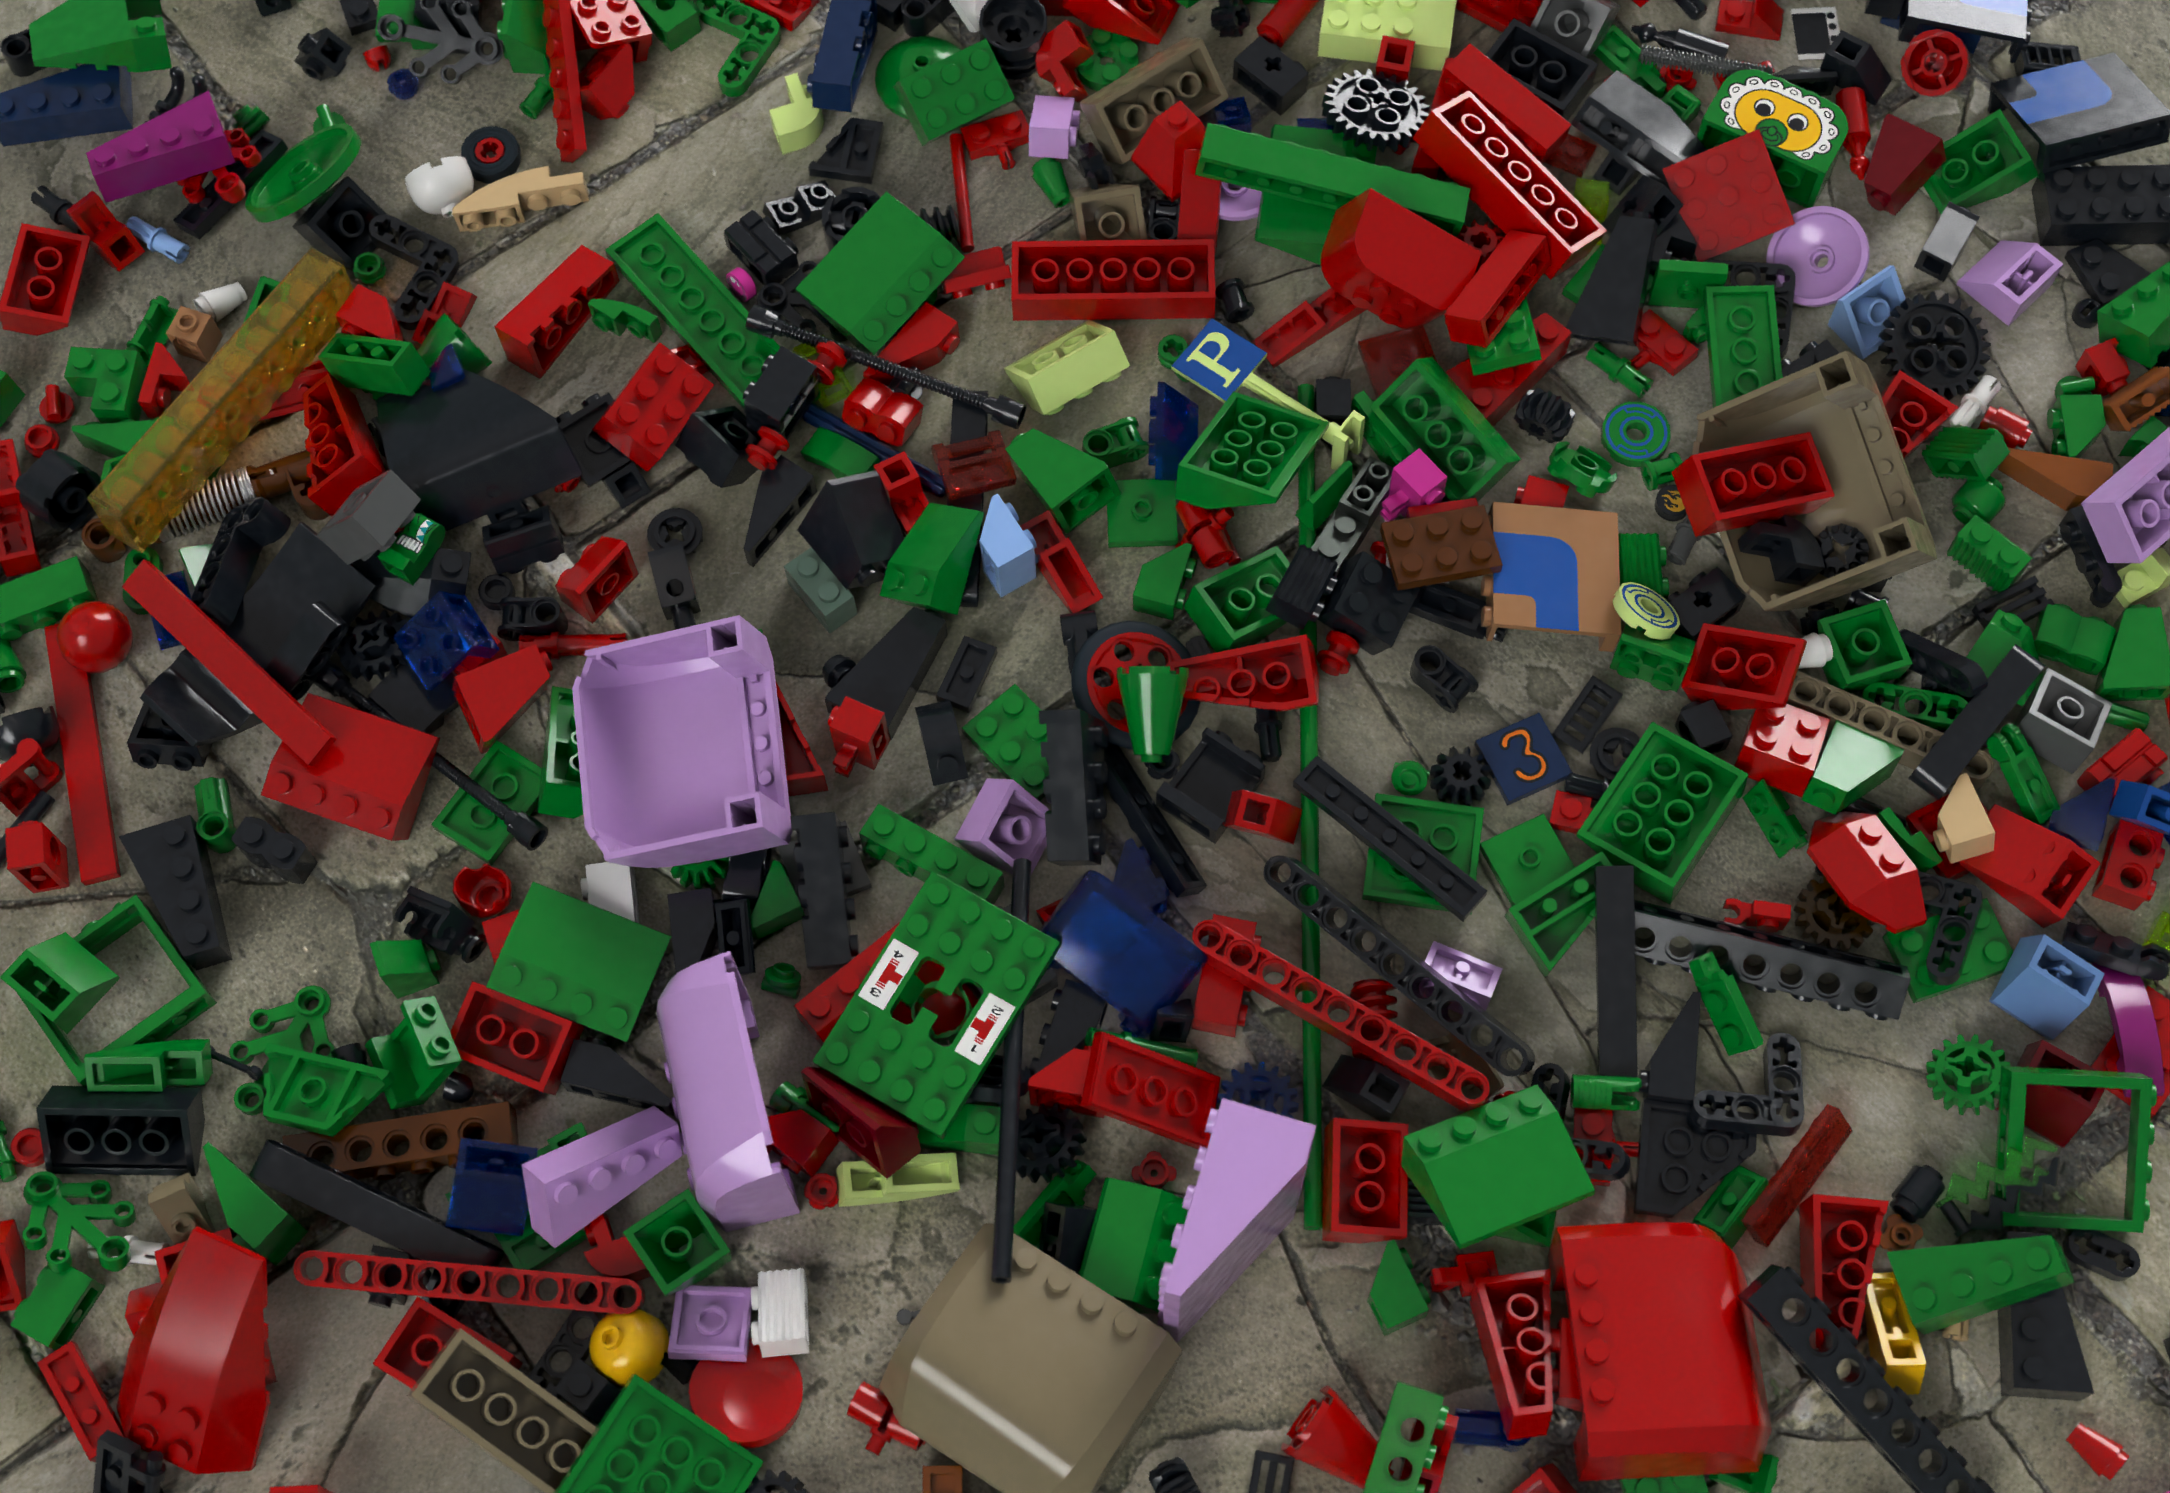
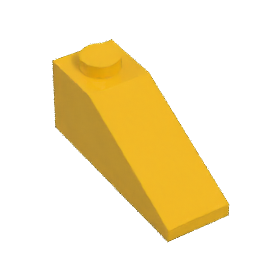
M1894 1272L1873 1273L1864 1301L1866 1304L1864 1312L1870 1356L1885 1370L1886 1374L1883 1376V1379L1892 1389L1898 1386L1907 1395L1919 1394L1927 1364L1917 1329L1912 1324Z

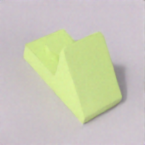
M2164 548L2156 549L2142 563H2131L2117 571L2122 581V588L2115 597L2124 609L2135 605L2170 585V556Z

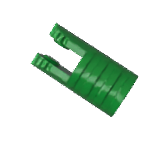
M1572 1074L1570 1084L1571 1108L1639 1110L1640 1101L1636 1097L1613 1095L1612 1092L1639 1091L1642 1079L1638 1077Z

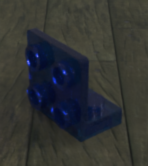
M438 591L394 636V640L426 690H434L468 655L491 659L500 650L467 597Z

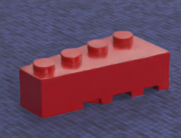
M1546 312L1532 320L1542 360L1473 376L1470 359L1468 358L1446 371L1447 375L1493 427L1567 353L1572 332Z

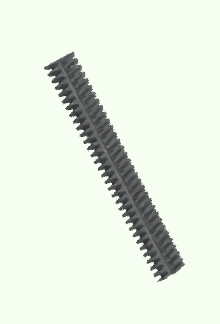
M1642 44L1638 63L1641 60V64H1643L1644 60L1645 64L1649 61V65L1653 62V66L1657 62L1658 67L1660 63L1661 67L1665 64V68L1670 65L1669 69L1674 65V69L1678 66V70L1682 67V71L1686 67V71L1690 68V72L1694 69V73L1698 69V73L1702 70V74L1706 71V75L1710 71V76L1714 72V76L1719 73L1718 77L1723 74L1722 78L1725 77V74L1729 77V75L1737 71L1746 69L1760 70L1771 75L1773 71V66L1770 68L1768 65L1766 68L1765 64L1762 67L1761 64L1758 66L1757 63L1754 65L1753 62L1751 64L1749 62L1745 63V61L1741 63V60L1737 63L1736 59L1734 62L1733 59L1729 61L1728 58L1725 61L1724 57L1721 60L1720 57L1717 59L1716 56L1713 58L1712 55L1710 57L1708 55L1705 57L1704 54L1700 56V53L1696 56L1695 52L1693 55L1692 52L1688 54L1687 51L1684 54L1683 50L1680 53V50L1676 52L1673 49L1672 52L1671 48L1668 51L1667 48L1665 50L1663 47L1659 49V46L1655 48L1654 45L1652 48L1651 45L1647 47V44L1644 47Z

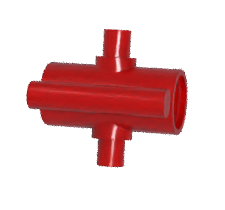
M1181 500L1177 503L1176 511L1187 532L1183 534V539L1175 545V548L1185 543L1192 544V550L1197 552L1204 568L1207 569L1219 567L1228 562L1229 566H1233L1241 561V557L1226 529V522L1234 516V512L1230 507L1221 508L1217 511L1216 508L1205 509Z
M864 1381L851 1400L847 1416L871 1428L869 1433L872 1436L865 1449L879 1456L885 1443H890L892 1439L915 1451H918L922 1445H925V1441L899 1424L893 1413L894 1409L884 1392L881 1393L878 1388Z

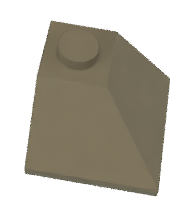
M1099 184L1096 190L1091 189L1090 186L1069 190L1078 241L1147 240L1139 185Z

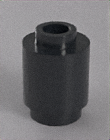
M1914 1165L1892 1193L1893 1200L1889 1204L1891 1209L1900 1215L1902 1219L1910 1223H1916L1919 1218H1924L1946 1189L1942 1182L1943 1176L1929 1165H1923V1167Z

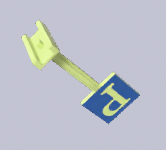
M1211 319L1171 366V370L1223 403L1227 401L1233 391L1238 392L1244 386L1271 404L1329 422L1253 374L1267 357V353L1214 319ZM1355 410L1352 411L1341 426L1334 421L1329 422V427L1322 436L1323 440L1333 445L1331 469L1335 471L1347 461L1349 450L1356 455H1359L1362 451L1365 417Z

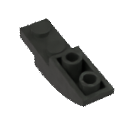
M1371 456L1340 499L1336 512L1311 547L1319 555H1324L1325 558H1330L1331 561L1337 562L1338 566L1332 575L1334 577L1338 575L1345 560L1354 556L1383 507L1381 505L1382 501L1388 498L1393 467Z

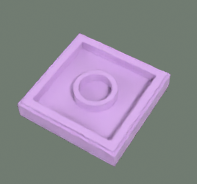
M691 1285L676 1292L668 1358L747 1362L753 1311L751 1287Z

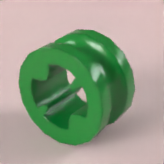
M1168 335L1159 342L1158 360L1162 366L1171 369L1173 363L1188 347L1186 340L1178 335ZM1174 347V350L1178 352V356L1172 357V354L1168 352V348Z

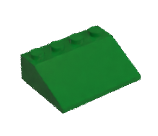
M1274 124L1271 128V139L1291 141L1299 146L1323 149L1331 154L1347 158L1355 157L1363 162L1375 164L1377 146H1373L1371 151L1367 150L1364 143L1355 147V140L1352 138L1347 141L1342 140L1343 132L1334 134L1333 130L1278 124ZM1262 192L1254 240L1321 265L1322 249L1336 210Z
M886 191L795 290L858 350H861V352L865 351V353L873 354L874 356L965 256L941 233Z
M1233 391L1178 464L1175 499L1205 509L1274 504L1327 431L1329 422Z
M1651 722L1576 836L1597 854L1603 851L1612 866H1634V884L1671 905L1743 795L1748 773L1660 725Z
M532 882L486 987L628 1042L672 936Z
M1537 1084L1404 1136L1401 1166L1460 1250L1595 1194L1593 1184L1558 1111Z

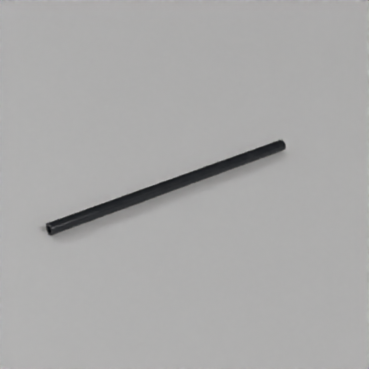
M1018 858L1013 861L1011 915L1029 924L1032 862L1025 858ZM1024 1008L1005 1037L1003 1048L991 1280L999 1284L1011 1282Z

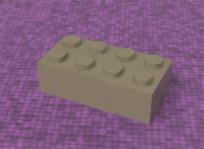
M1185 37L1084 99L1079 104L1106 160L1124 164L1131 159L1133 152L1154 118L1181 100L1199 117L1227 100L1229 96L1203 40Z

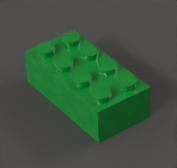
M1433 357L1416 359L1370 405L1374 413L1410 454L1420 448L1448 477L1444 492L1450 501L1477 498L1478 502L1521 460Z

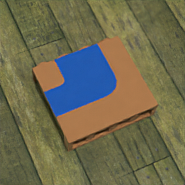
M1492 502L1487 516L1503 566L1501 572L1483 575L1481 581V596H1486V606H1483L1481 613V627H1486V641L1493 640L1497 628L1598 636L1599 651L1613 652L1621 637V617L1613 605L1614 594L1620 587L1618 513Z

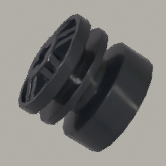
M987 0L980 12V41L987 39L1005 78L1017 80L1029 77L1037 72L1036 54L1048 31L1047 15L1043 5L1038 0Z

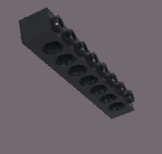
M1634 900L1635 930L1647 927L1654 932L1651 937L1646 939L1635 936V955L1645 957L1644 959L1651 964L1664 966L1666 963L1681 966L1682 970L1692 974L1688 962L1699 955L1707 953L1710 947L1720 945L1726 948L1727 951L1722 956L1715 957L1718 965L1727 975L1732 974L1737 984L1743 981L1754 984L1757 989L1764 992L1775 993L1779 990L1791 993L1792 997L1804 1002H1812L1814 999L1828 1002L1830 1007L1840 1011H1850L1851 1008L1864 1011L1867 1016L1877 1020H1887V1018L1899 1020L1911 980L1907 966ZM1678 936H1683L1690 940V943L1682 948L1675 947L1670 942ZM1752 954L1763 957V961L1755 966L1746 964L1744 959ZM1792 963L1800 966V970L1792 975L1784 974L1781 971L1782 967L1786 964ZM1824 973L1837 975V979L1829 984L1818 981V978ZM1862 982L1874 984V988L1866 993L1855 990L1856 986Z
M1771 1264L1738 1295V1298L1915 1493H1946L1948 1484L1955 1479L1959 1483L1958 1493H1995L1981 1477L1976 1476L1973 1478L1964 1468L1968 1462L1952 1446L1946 1448L1937 1437L1941 1433L1925 1416L1919 1418L1911 1410L1910 1407L1914 1403L1910 1397L1898 1386L1892 1389L1883 1379L1886 1372L1882 1366L1871 1356H1868L1866 1359L1855 1348L1859 1342L1853 1334L1844 1326H1841L1839 1329L1828 1318L1832 1314L1830 1309L1818 1297L1814 1296L1811 1299L1801 1288L1805 1282L1791 1267L1787 1266L1784 1269L1781 1266ZM1793 1298L1797 1305V1311L1792 1318L1786 1319L1782 1313V1307L1788 1299ZM1820 1328L1823 1332L1824 1340L1820 1347L1813 1349L1809 1341L1810 1335L1814 1330ZM1847 1358L1851 1364V1370L1847 1377L1840 1379L1837 1375V1366L1840 1361ZM1875 1389L1878 1394L1877 1403L1872 1408L1867 1409L1864 1404V1397L1869 1390ZM1902 1419L1905 1424L1904 1433L1899 1438L1894 1439L1891 1432L1892 1425L1895 1421ZM1930 1449L1932 1454L1931 1463L1926 1468L1921 1469L1919 1465L1920 1454L1924 1450Z

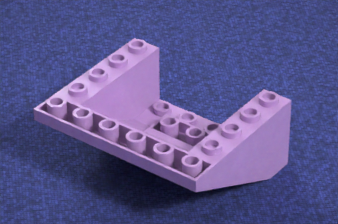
M1224 1098L1221 1100L1219 1110L1211 1108L1205 1132L1212 1133L1207 1148L1200 1146L1194 1164V1170L1200 1171L1196 1186L1189 1184L1187 1187L1182 1208L1189 1211L1185 1224H1176L1170 1247L1177 1248L1173 1264L1165 1262L1159 1281L1160 1288L1158 1294L1160 1295L1158 1302L1160 1303L1158 1306L1159 1320L1157 1325L1162 1326L1164 1330L1169 1332L1176 1342L1193 1327L1294 1219L1304 1184L1316 1125Z

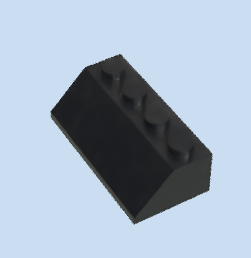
M52 1085L36 1108L47 1172L53 1174L181 1176L188 1172L191 1176H196L198 1173L205 1125L201 1088L166 1087L163 1092H87V1086Z

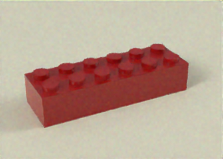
M1469 90L1432 110L1413 136V139L1421 146L1422 150L1444 170L1449 178L1453 179L1460 186L1470 188L1469 198L1505 234L1510 230L1546 236L1551 264L1544 274L1550 280L1587 257L1607 232L1580 202Z
M1214 239L1012 241L1011 301L1013 321L1215 318Z

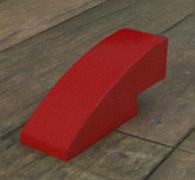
M1050 510L1020 525L1023 531L1028 529L1037 543V548L1034 549L1038 558L1036 565L1070 613L1080 612L1104 598L1069 537L1065 538Z

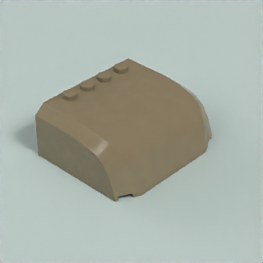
M1847 350L1697 415L1699 423L1697 439L1693 443L1692 455L1811 432L1835 497L1813 513L1798 515L1793 518L1804 524L1814 537L1824 531L1826 526L1842 523L1856 527L1868 542L1869 558L1867 563L1830 578H1826L1819 573L1805 586L1775 581L1769 557L1740 552L1737 540L1751 526L1719 532L1737 585L1756 600L1765 611H1787L1819 604L1937 559L1932 535L1876 381L1867 364ZM1778 520L1770 521L1769 523L1774 524ZM1833 540L1834 552L1829 557L1837 556L1844 565L1847 564L1845 551L1850 546L1842 547Z
M985 1223L907 1329L886 1368L879 1385V1390L886 1395L894 1409L893 1413L902 1427L1001 1493H1096L1168 1386L1182 1349L1169 1332L1014 1233L1011 1282L1006 1284L993 1282L991 1275L994 1225Z

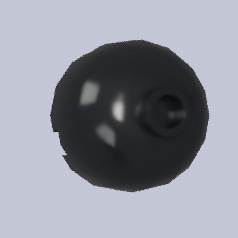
M49 706L45 712L42 707L1 718L3 725L0 726V760L4 762L17 753V745L23 739L32 738L37 741L44 755L51 752L58 743L60 730L53 706Z

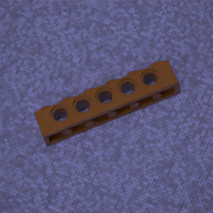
M509 1101L345 1126L334 1137L314 1132L282 1136L283 1144L318 1161L324 1155L334 1153V1159L329 1166L356 1179L373 1177L374 1180H390L396 1177V1173L411 1171L412 1174L422 1175L433 1172L434 1167L449 1165V1168L461 1169L471 1166L472 1161L486 1159L489 1163H499L509 1160L510 1155L520 1154L516 1110ZM477 1130H485V1136L481 1142L469 1144V1138L472 1133ZM447 1136V1142L443 1148L432 1150V1143L437 1137ZM405 1141L410 1143L409 1149L405 1154L394 1156V1151L398 1144ZM371 1147L370 1157L363 1162H357L358 1153L364 1148Z

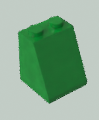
M1034 428L1027 433L1017 435L1010 445L1005 448L1022 479L1043 506L1050 510L1055 521L1066 535L1122 494L1109 467L1104 461Z

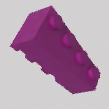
M209 91L86 152L93 177L105 203L235 163L220 117Z

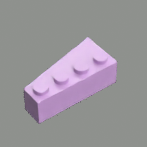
M652 1106L521 1164L532 1229L554 1248L562 1244L682 1156L678 1123L657 1107Z

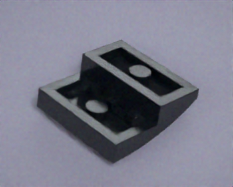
M423 647L407 658V665L400 664L396 667L397 674L394 675L390 672L368 695V699L400 724L431 734L443 726L444 716L459 707V704L452 690L456 675Z

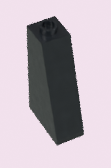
M1632 211L1630 216L1620 215L1566 325V328L1572 332L1571 338L1637 347L1658 229L1655 219H1650V214Z
M913 607L827 693L825 703L828 713L830 714L836 705L840 706L845 696L885 713L890 740H892L948 635L946 620L934 610H921Z

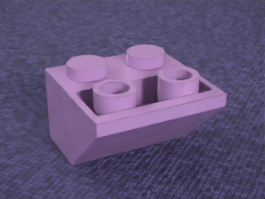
M2001 240L1962 276L1956 285L2009 326L2053 284L2063 263L2038 243Z

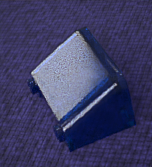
M1094 870L1087 871L1074 882L1040 929L1041 932L1061 943V948L1047 970L1051 967L1055 969L1062 967L1118 1010V1018L1122 1021L1119 1025L1121 1029L1131 1032L1132 1036L1137 1038L1140 1036L1144 1039L1149 1036L1157 1010L1175 1003L1208 961L1207 956L1193 943L1107 877Z

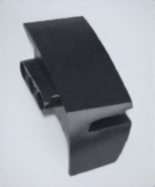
M300 522L269 566L245 594L233 623L225 633L298 701L308 692L346 636L349 626L379 585L353 563L347 565L317 536L315 531L304 522ZM187 649L181 651L174 663L162 672L140 697L192 747L226 739L263 722Z

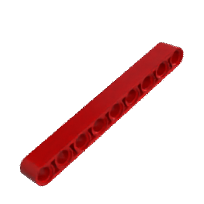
M1204 920L1194 927L1192 932L1194 952L1203 962L1463 1112L1470 1111L1487 1103L1490 1084L1487 1077L1481 1072L1214 920ZM1207 935H1213L1219 939L1217 945L1213 947H1205L1200 944V941ZM1244 953L1251 957V961L1244 966H1238L1232 962V958L1237 954ZM1270 972H1278L1284 979L1280 983L1272 985L1267 983L1264 977ZM1308 990L1316 995V999L1310 1003H1302L1296 996L1299 992ZM1335 1009H1342L1348 1013L1349 1017L1343 1022H1335L1330 1019L1329 1014ZM1367 1028H1375L1381 1032L1382 1037L1376 1041H1368L1363 1038L1361 1033ZM1400 1047H1408L1414 1051L1415 1056L1410 1060H1401L1396 1057L1394 1052ZM1433 1066H1441L1447 1070L1449 1075L1442 1080H1436L1429 1075L1428 1070ZM1467 1085H1474L1481 1090L1482 1095L1477 1099H1469L1463 1095L1461 1089Z
M314 1250L300 1254L293 1266V1274L296 1280L303 1285L313 1287L614 1314H630L637 1309H641L646 1299L645 1290L642 1285L637 1281L625 1278ZM319 1258L323 1263V1272L319 1278L312 1280L306 1272V1267L310 1260ZM357 1261L362 1266L363 1274L359 1281L350 1283L345 1276V1270L351 1262ZM395 1264L400 1268L402 1278L396 1286L390 1287L384 1280V1273L389 1266ZM431 1268L437 1269L441 1275L440 1285L434 1290H428L423 1284V1276ZM473 1271L480 1278V1286L476 1292L468 1294L462 1288V1279L467 1273ZM514 1275L519 1281V1290L514 1296L508 1298L502 1294L500 1285L506 1276ZM551 1278L556 1281L559 1291L554 1299L546 1301L540 1296L539 1287L544 1280ZM585 1282H592L596 1286L598 1294L594 1302L586 1305L579 1300L578 1290ZM625 1285L634 1288L637 1297L635 1303L629 1308L621 1307L616 1298L618 1290Z

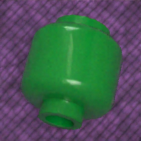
M1989 476L1985 482L1982 480L1978 482L1976 479L1974 481L1971 479L1967 480L1952 496V505L1954 507L1952 513L1964 525L1976 514L1989 524L2005 506V497L2002 493L2003 485L1992 476Z

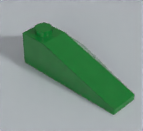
M552 686L539 787L538 813L575 819L583 815L573 693L572 689Z

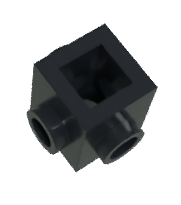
M324 28L312 35L307 33L301 39L297 46L300 52L294 61L303 68V71L309 77L322 81L331 76L337 77L346 66L345 60L352 47L328 28Z

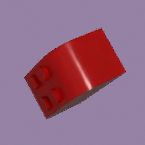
M1369 188L1335 211L1321 253V268L1330 287L1340 295L1351 300L1353 305L1369 310L1387 324L1413 330L1426 325L1446 313L1448 307L1454 303L1463 291V288L1474 277L1482 252L1374 189Z

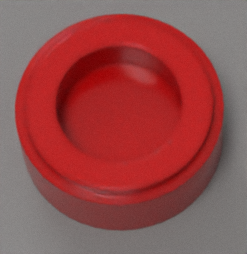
M26 1128L14 1136L10 1150H12L15 1161L30 1168L40 1166L45 1162L39 1129Z

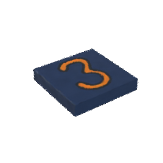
M1540 713L1477 739L1474 744L1478 753H1482L1484 764L1490 765V775L1507 806L1566 780L1570 773H1573Z

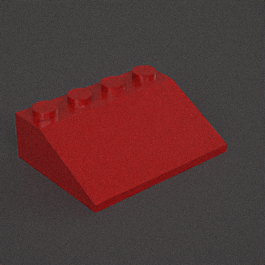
M308 693L302 706L337 739L315 767L307 765L282 741L270 763L261 796L390 841L408 840L440 737Z
M898 924L794 1005L799 1020L821 1046ZM926 961L916 976L925 985L932 981H939L944 973V967L933 961ZM964 983L962 989L965 991L972 1008H974L978 999L966 983ZM938 991V993L929 996L921 1005V1008L924 1007L938 1015L932 1026L936 1035L957 1029L966 1014L965 1001L954 993L951 996H944ZM900 1000L892 1017L905 1025L911 1024L913 1022L911 1010Z

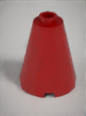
M1327 1385L1319 1390L1325 1396L1319 1402L1312 1398L1297 1416L1286 1434L1292 1441L1290 1445L1282 1443L1281 1449L1287 1455L1364 1489L1378 1442L1335 1390ZM1392 1460L1389 1464L1388 1470L1389 1473L1393 1476L1394 1470L1390 1468L1393 1462Z

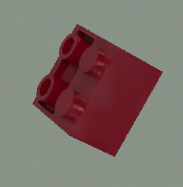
M2043 1039L2028 1044L2016 1066L2098 1071ZM2027 1084L2024 1127L2058 1147L2064 1148L2095 1111L2106 1088ZM1999 1101L1994 1109L1997 1112L1999 1109Z

